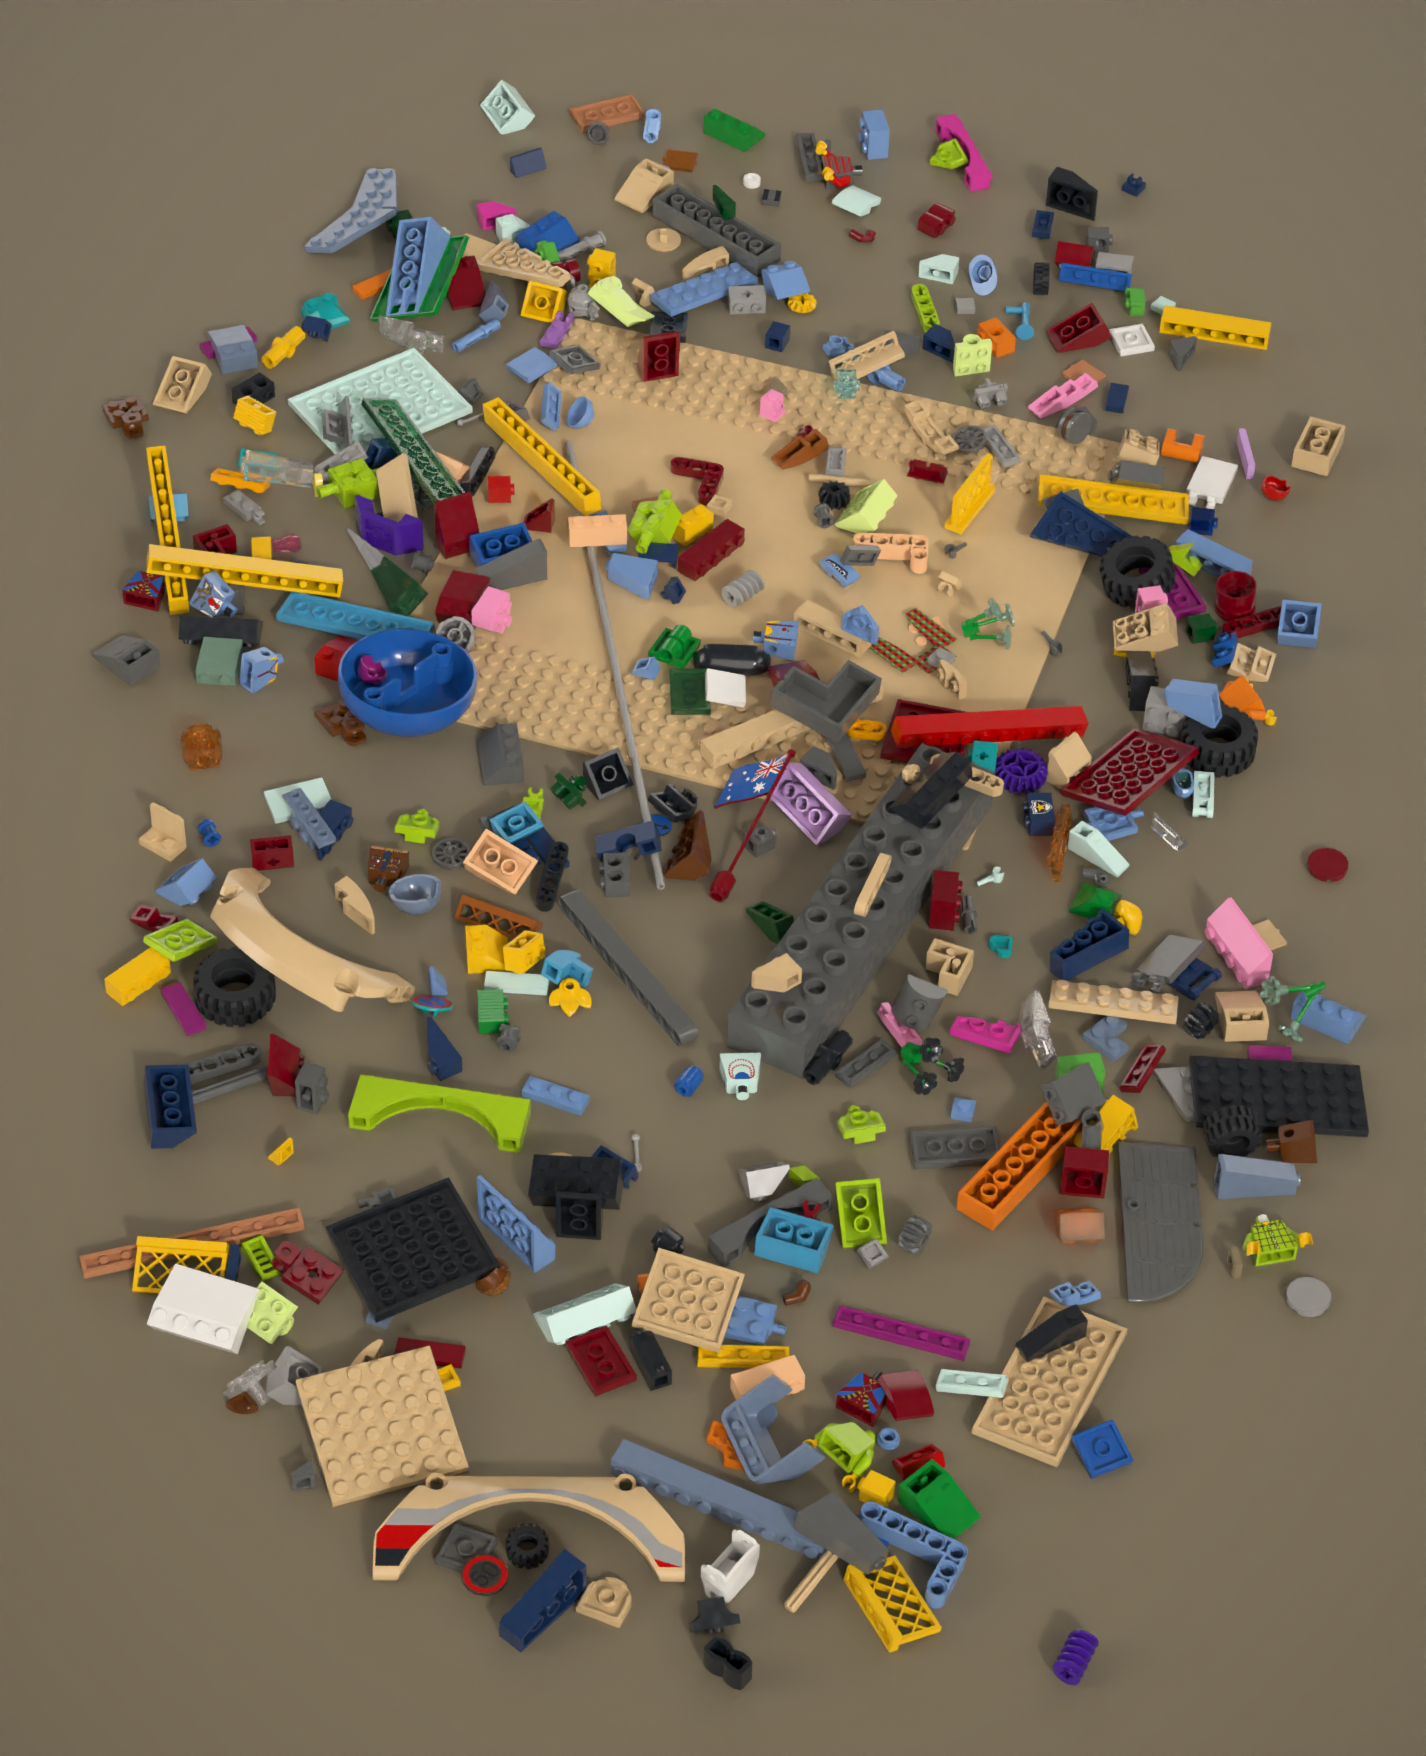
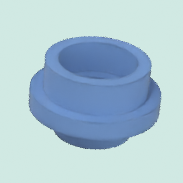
M884 1428L877 1435V1444L884 1450L896 1449L900 1444V1436L895 1429Z

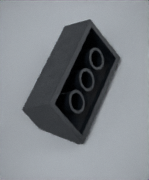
M180 616L179 640H184V644H196V641H203V637L243 639V647H254V644L260 643L263 621Z
M957 752L939 755L889 807V810L923 829L972 778V761Z

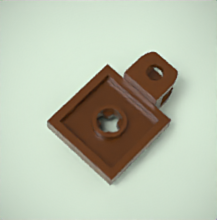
M138 396L128 397L120 401H111L102 405L103 412L113 429L122 427L123 433L128 439L144 435L141 423L149 421V417Z
M343 700L314 711L315 718L332 737L342 734L343 739L350 746L366 742V735L362 731L365 728V724L350 712Z

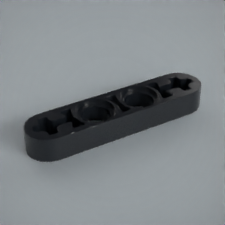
M492 446L481 447L461 482V494L469 491L472 496L476 494L495 459V450Z
M561 841L554 842L550 847L537 891L535 905L542 912L550 911L554 907L568 859V845ZM558 850H562L559 859L556 858ZM557 865L560 867V870L551 871L549 867ZM551 881L555 884V886L553 888H548L544 885V883ZM545 894L548 895V901L546 903H542Z

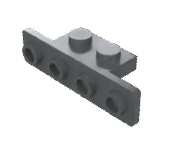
M348 396L343 398L338 407V413L324 410L322 413L323 439L341 444V451L354 444L352 440L353 428H351L352 416H350L351 404L349 403Z

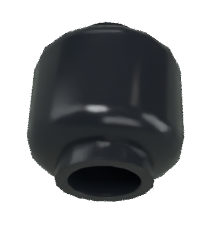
M670 1227L660 1228L651 1241L653 1243V1251L656 1253L658 1248L682 1254L685 1249L683 1246L684 1237Z

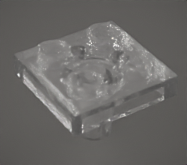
M262 1360L256 1365L254 1364L244 1371V1374L226 1384L228 1389L222 1392L226 1400H229L248 1390L258 1404V1407H261L271 1400V1397L266 1395V1391L260 1384V1379L277 1368L273 1360L266 1363Z

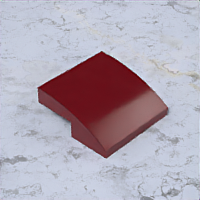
M918 1370L881 1374L878 1382L888 1396L885 1405L896 1421L932 1417L934 1415L929 1391Z

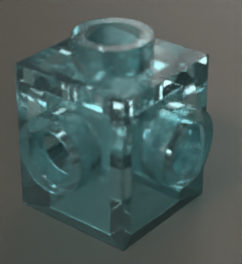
M856 369L837 370V380L833 381V390L837 391V398H856V391H860V380H857Z

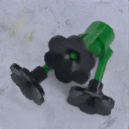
M927 1037L923 1045L908 1042L901 1049V1057L904 1059L902 1063L908 1066L916 1076L913 1083L916 1094H929L931 1089L937 1086V1076L935 1073H919L912 1063H919L923 1060L926 1063L931 1062L944 1067V1070H947L949 1082L958 1081L960 1074L964 1071V1059L961 1057L954 1058L952 1063L938 1060L939 1056L943 1053V1048L940 1046L941 1042L938 1038L932 1039Z

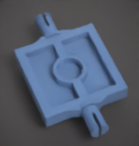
M1093 807L1084 810L1083 816L1088 822L1087 824L1099 830L1110 841L1136 834L1138 826L1134 819L1143 817L1144 811L1140 808L1123 816Z
M738 1296L725 1337L756 1346H764L772 1332L785 1336L787 1326L774 1323L777 1305Z

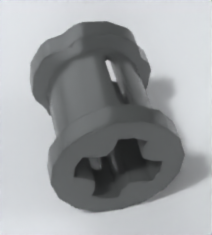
M823 503L815 506L814 515L818 518V526L820 528L832 526L834 517L830 514L829 505Z

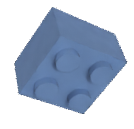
M883 109L862 111V118L859 119L861 129L859 142L862 143L863 153H866L868 160L888 158L890 129Z
M1282 600L1278 644L1317 649L1322 604Z

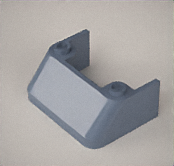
M774 1374L726 1407L721 1415L722 1423L748 1478L757 1484L795 1480L826 1458L823 1453L805 1442L781 1459L767 1428L778 1417V1409L775 1403L793 1391V1389Z

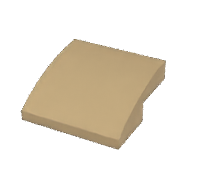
M1238 643L1233 662L1230 663L1227 674L1238 678L1243 675L1250 681L1267 682L1276 654L1260 646L1255 651Z

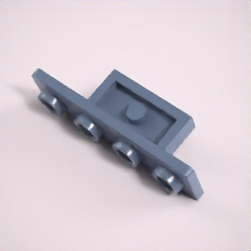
M301 788L282 794V798L291 809V827L294 831L297 830L303 844L306 843L309 849L312 850L336 842L335 835Z

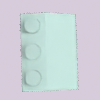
M503 80L496 85L480 104L502 135L525 129L535 117L518 91Z

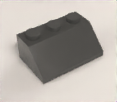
M517 723L498 724L477 740L484 786L524 782V764Z

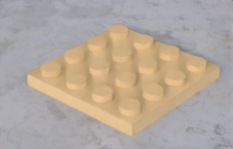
M658 1248L632 1321V1327L643 1328L645 1331L649 1330L658 1335L719 1353L745 1274Z

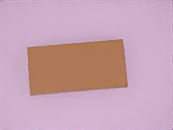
M633 94L569 109L570 116L582 133L588 132L587 128L596 121L605 123L609 127L645 118V111Z

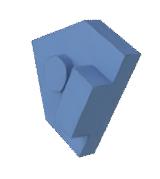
M864 605L848 610L842 615V630L875 645L878 642L879 626Z

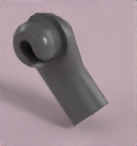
M1083 868L1082 878L1093 879L1101 887L1109 884L1110 878L1103 870Z

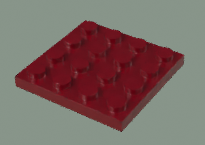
M898 699L883 743L880 759L908 763L919 748H897L891 732L895 716L963 713L966 711ZM967 744L930 747L939 748L945 753L957 752L964 756Z

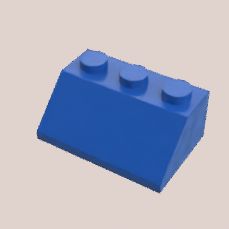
M552 211L517 234V244H519L521 249L526 248L535 253L534 250L537 248L536 244L538 242H554L558 252L579 243V238L567 218Z
M520 523L470 535L469 552L475 565L481 566L532 542L525 523Z

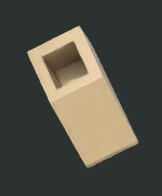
M785 953L752 971L751 986L754 989L786 992L801 983L802 968Z

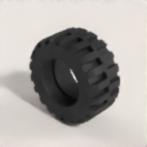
M1138 535L1130 539L1127 537L1122 539L1123 541L1121 542L1117 541L1114 543L1113 547H1109L1105 552L1106 555L1102 556L1099 570L1104 590L1108 598L1116 604L1120 603L1122 607L1127 608V606H1130V608L1135 609L1139 588L1160 585L1163 593L1167 594L1170 593L1175 584L1176 572L1171 552L1158 539H1150L1149 536L1139 537ZM1136 568H1150L1148 572L1139 576H1125L1126 573Z
M1226 704L1221 706L1222 718L1215 728H1210L1187 716L1182 726L1180 742L1198 747L1199 754L1187 764L1190 767L1193 766L1195 771L1214 772L1216 778H1221V776L1231 777L1233 774L1238 775L1250 767L1255 759L1258 741V729L1252 718H1248V714L1244 711L1240 712L1239 708H1231ZM1220 738L1229 741V743H1216L1208 739Z
M231 947L228 950H225V948L220 949L218 953L213 952L209 954L208 959L204 958L199 963L200 966L196 968L195 976L193 977L196 1005L200 1013L205 1015V1018L208 1020H214L215 1024H226L227 1027H233V1025L242 1027L246 1023H255L258 1018L262 1019L267 1014L266 1012L272 1009L273 1003L276 1000L275 975L255 962L241 949H237V947ZM230 983L250 985L240 991L220 989L222 986Z

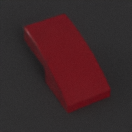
M139 905L129 918L132 923L151 932L179 922L177 916L160 914L157 907Z

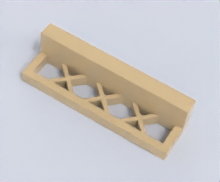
M892 331L828 362L832 377L838 386L841 387L904 358L905 354L898 344L896 333ZM890 339L893 340V343L889 345H884L886 341ZM876 347L873 352L868 353L871 348ZM860 355L858 359L852 361L854 356ZM843 362L841 367L835 369L834 365Z

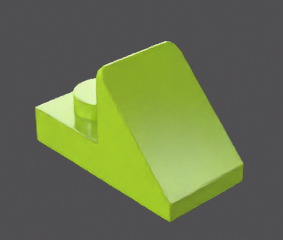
M1195 543L1170 546L1168 549L1171 552L1173 562L1192 576H1195L1203 566L1196 557L1188 555Z

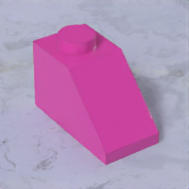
M495 201L477 204V220L483 231L495 229L496 218L510 214L516 216L515 208Z

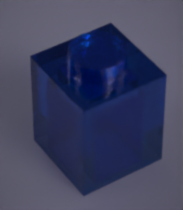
M1192 507L1190 530L1199 535L1212 536L1213 528L1217 529L1218 517H1215V509Z

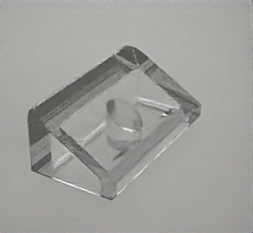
M1156 812L1153 813L1151 828L1175 851L1188 846L1179 833Z

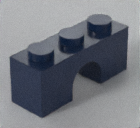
M654 820L595 836L596 851L600 862H603V853L625 852L631 847H638L642 856L662 851L660 832Z

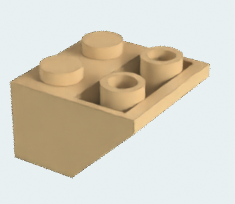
M1073 732L1069 737H1065L1056 748L1053 747L1048 754L1047 782L1061 790V788L1091 764L1092 757L1078 733Z

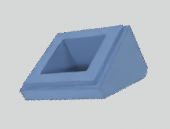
M655 657L639 659L632 674L647 679H655L661 667Z
M431 966L429 968L431 994L433 996L447 995L448 990L445 978Z

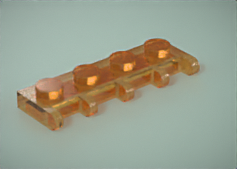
M1061 804L1060 812L1056 814L1057 827L1053 829L1054 841H1051V855H1048L1047 859L1048 868H1051L1055 882H1060L1062 878L1061 872L1062 868H1064V857L1067 853V842L1069 840L1070 827L1073 823L1070 804Z

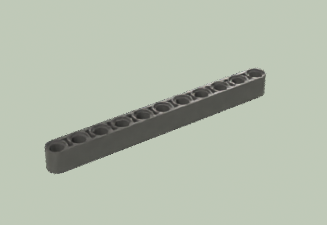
M575 889L558 897V904L562 912L677 1046H681L697 1038L699 1033L694 1022L581 891Z

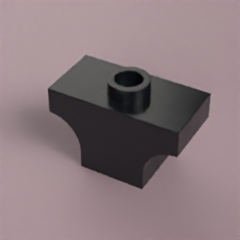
M722 1596L697 1601V1617L693 1621L688 1622L690 1632L709 1630V1634L722 1632L724 1626L741 1623L739 1614L731 1613L726 1608L724 1597Z

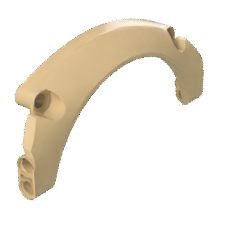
M238 868L228 872L220 890V894L224 897H218L210 918L214 920L217 926L236 946L263 968L304 994L338 1012H342L349 997H355V995L362 998L383 997L390 1003L406 1002L413 996L415 987L398 974L372 969L340 958L306 941L280 923L264 907L258 896V893L263 892L270 886V879L255 868Z

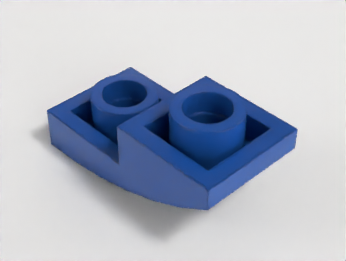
M1225 632L1217 637L1213 645L1216 651L1212 659L1214 667L1233 662L1237 644L1235 632L1229 634Z

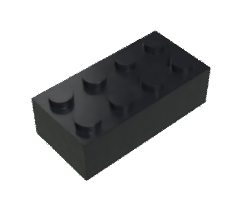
M534 1154L528 1196L533 1206L556 1207V1191L601 1194L603 1209L620 1210L625 1167L621 1158Z

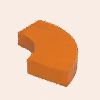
M712 1420L707 1443L715 1446L722 1453L724 1467L745 1471L723 1423Z

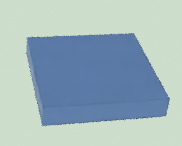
M534 347L508 362L506 366L509 371L530 383L557 367V362Z

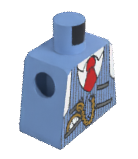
M215 571L203 576L189 602V605L215 618L224 614L231 618L238 610L231 604L235 592Z

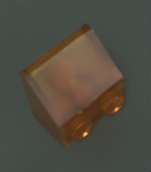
M1100 1209L1053 1210L1057 1239L1063 1241L1064 1244H1077V1240H1086V1243H1099V1239H1105L1104 1212Z

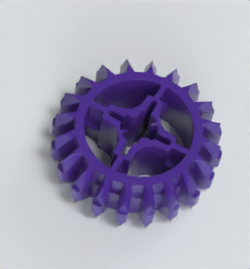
M1014 748L1013 751L1007 749L1006 753H1001L996 759L995 776L1003 780V790L1009 789L1010 793L1014 791L1018 795L1020 792H1024L1027 795L1028 791L1034 793L1036 789L1040 790L1041 786L1045 784L1046 777L1048 776L1047 762L1044 761L1042 756L1038 755V752L1032 753L1031 749L1028 751L1024 750V748L1021 750Z

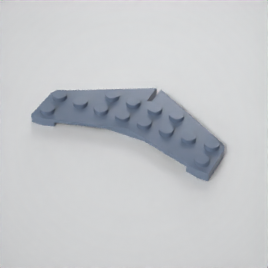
M371 168L367 170L352 208L317 236L312 237L305 245L306 252H336L396 216V213H398V176L395 169Z

